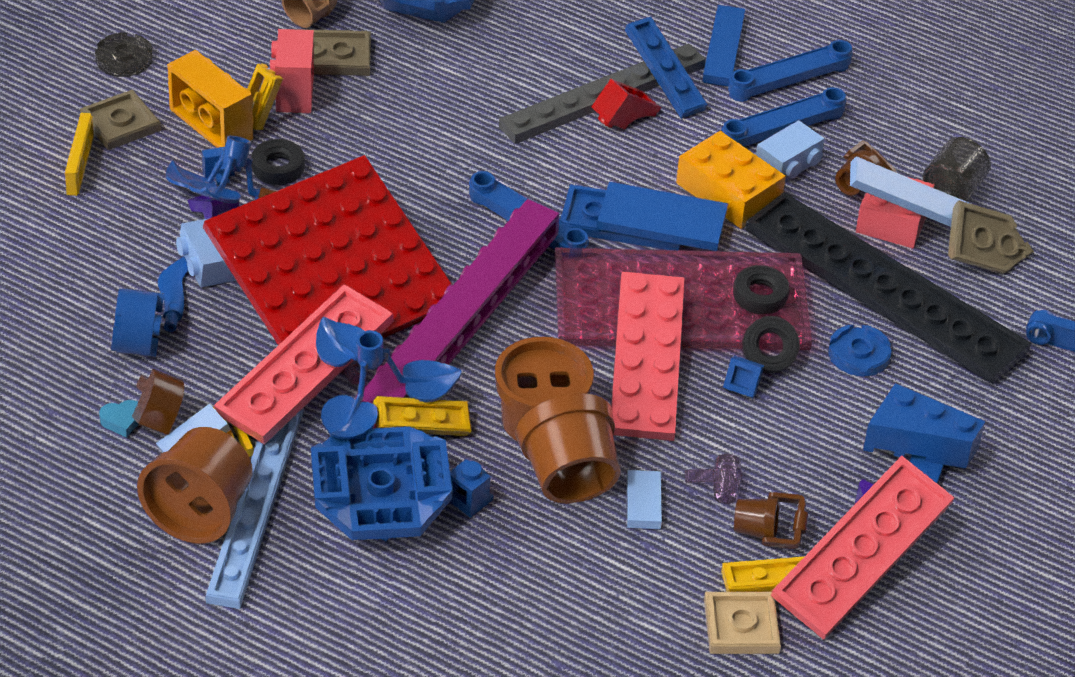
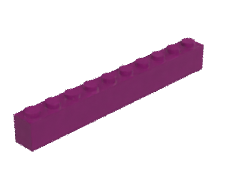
M529 199L520 208L514 209L509 221L504 227L497 229L491 242L480 249L473 263L464 267L460 278L454 285L451 284L447 287L442 299L429 308L426 317L419 325L416 324L412 328L405 342L402 345L396 346L391 358L402 375L403 367L412 361L430 360L448 365L453 361L558 236V212ZM386 362L385 365L378 367L374 378L365 386L362 402L373 404V400L377 396L411 397L406 394V383H400Z

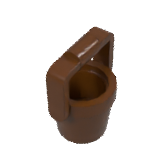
M862 140L843 156L847 161L837 171L835 182L840 191L846 195L852 196L862 192L850 186L851 161L856 156L893 172H896V169L867 141Z
M770 492L768 499H738L734 515V532L762 538L761 544L764 546L797 549L801 544L802 534H805L807 529L808 512L805 511V498L798 494ZM780 502L798 504V510L795 511L793 540L776 538Z

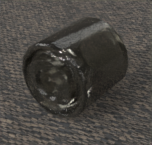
M953 137L944 143L926 167L922 175V181L934 184V189L968 202L991 170V160L980 144L968 138Z

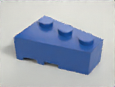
M895 383L868 423L863 451L873 452L874 448L894 451V456L904 457L906 453L923 456L926 462L967 468L979 449L985 421Z

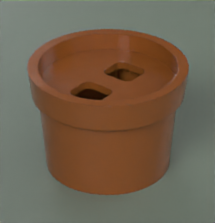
M553 337L526 338L511 344L499 355L495 364L496 388L501 398L502 424L510 437L517 441L515 430L518 422L535 406L562 395L575 393L590 394L594 370L588 356L577 346Z
M585 393L558 396L535 406L518 422L515 430L516 439L523 455L531 462L542 492L547 499L564 504L587 501L608 491L620 477L621 470L613 438L615 424L612 408L602 397Z
M196 427L187 431L168 451L159 454L141 471L137 482L138 497L150 519L169 535L190 543L202 544L213 542L224 535L235 516L237 503L252 479V463L243 446L229 434L212 427Z

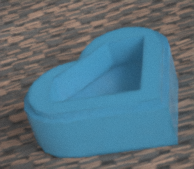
M126 400L120 404L109 403L104 405L99 411L101 425L127 438L138 425L132 418L138 401Z

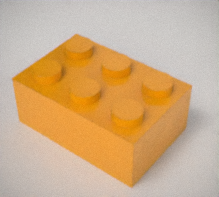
M197 50L167 64L169 106L173 113L217 148L224 147L227 136L230 135L242 137L250 141L253 140V97L247 88L237 83L228 73L222 71L209 58H206Z
M719 131L679 156L676 183L696 198L728 203L726 219L742 229L746 226L748 219L784 192L786 175L722 131Z

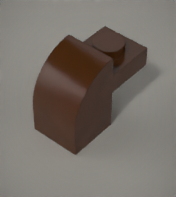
M152 369L149 377L141 374L136 387L142 394L132 418L138 424L169 435L183 400L184 381Z

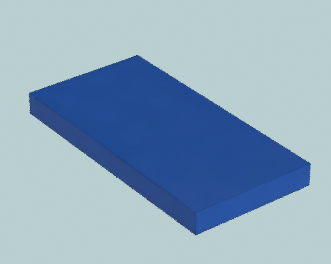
M609 182L598 217L597 229L717 251L728 203Z
M570 184L561 215V220L567 224L584 230L588 237L679 252V244L597 229L598 217L607 190Z

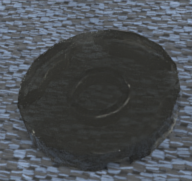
M124 32L111 34L100 40L97 44L95 62L100 70L112 76L130 77L138 75L147 70L152 64L153 47L147 39L138 34H134L135 37L127 36V33Z

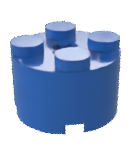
M119 288L111 351L156 357L159 338H153V335L159 336L162 315L156 314V312H162L164 293Z

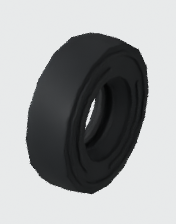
M285 139L264 141L256 146L251 155L253 159L251 167L254 175L261 181L272 185L291 183L300 178L305 169V155L301 147ZM272 158H284L289 160V163L283 166H273L268 164L267 161Z
M753 265L744 268L737 274L733 284V293L737 304L746 311L755 314H772L785 306L790 288L788 279L782 272L765 265ZM762 284L770 287L773 293L769 295L755 294L750 290V287Z
M765 316L755 320L747 328L742 340L745 358L764 365V373H778L787 369L796 360L800 350L799 336L795 328L787 320L777 316ZM774 333L781 338L783 349L779 355L767 356L761 352L759 340L764 334Z

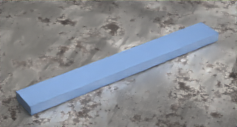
M304 408L265 445L257 441L251 459L253 468L252 479L238 501L235 516L228 527L206 593L207 604L236 609L241 607Z

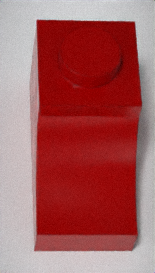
M613 79L609 80L591 106L599 114L598 120L609 128L617 126L622 129H626L631 122L645 116L655 117L661 109L645 92Z

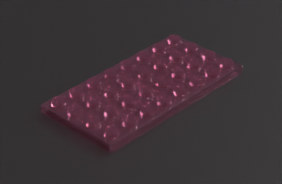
M555 248L558 339L565 340L575 346H616L622 272L684 277L680 348L743 349L742 340L744 334L755 320L765 316H777L787 320L795 328L799 336L800 350L811 351L812 337L801 253ZM753 265H765L782 272L788 279L790 288L785 306L772 314H755L741 308L735 301L733 284L737 274L744 268ZM762 284L750 287V290L755 294L769 295L773 293L770 287ZM766 333L759 340V348L761 350H782L783 342L778 335Z

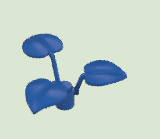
M227 136L225 148L222 150L221 156L208 178L181 168L174 161L168 165L166 170V179L175 185L189 188L199 195L211 197L217 201L237 203L240 201V193L225 187L230 172H241L242 167L246 166L249 195L254 196L256 200L260 193V189H255L253 186L251 167L253 159L248 157L252 142L238 136ZM223 165L225 171L220 185L217 186L213 180Z
M322 317L316 333V349L320 359L324 363L335 367L345 366L353 359L358 361L361 366L356 400L347 395H340L329 399L322 408V423L329 435L335 438H358L368 433L375 426L378 418L377 407L372 403L362 402L367 370L378 368L384 359L400 383H406V394L421 402L440 400L450 392L462 375V370L454 366L430 360H416L406 364L403 367L402 375L390 356V350L387 348L383 349V337L377 331H364L357 326L336 322L327 317Z

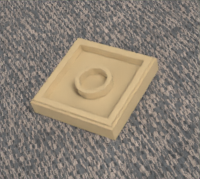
M705 592L704 604L710 654H779L781 645L775 599L771 597L772 592Z

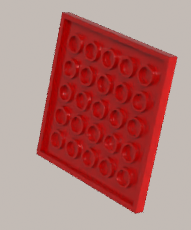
M365 155L205 220L203 224L204 231L278 345L343 285L348 286L393 313L394 322L381 333L383 338L423 321L429 308L442 299L445 290L451 285V282Z

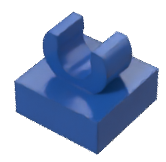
M225 146L202 150V170L205 178H208ZM223 165L214 178L217 185H220L225 171ZM231 171L229 177L235 176V171Z
M734 355L730 360L723 388L753 398L756 396L764 365Z

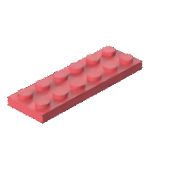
M622 272L611 400L615 424L613 435L674 441L684 277Z
M343 285L214 405V409L223 419L265 445L353 361L352 359L345 366L335 367L324 363L320 359L316 349V333L322 317H327L340 323L351 324L364 331L373 330L381 334L394 322L393 313L348 286Z
M901 456L772 590L771 597L824 640L953 503L955 497Z

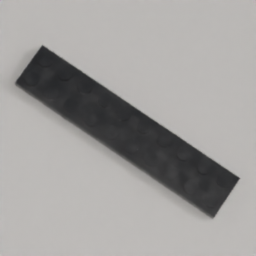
M785 192L746 221L745 230L992 384L1030 350L1031 342Z

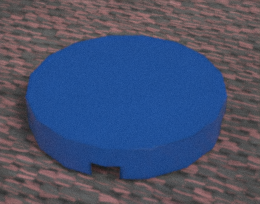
M853 324L841 327L833 333L830 338L828 354L831 362L839 370L850 375L864 377L876 375L884 371L889 365L892 352L890 348L891 343L889 338L880 330L868 325H862V328H853Z

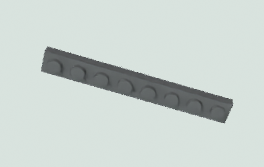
M689 43L673 49L688 74L705 68L706 59ZM643 61L499 118V128L516 144L596 112L591 106L610 79L643 92L660 85Z

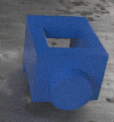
M465 459L450 471L452 484V500L450 503L470 518L494 499V495L490 493L491 476L487 474L478 462ZM466 491L467 499L464 496H462V494H464Z

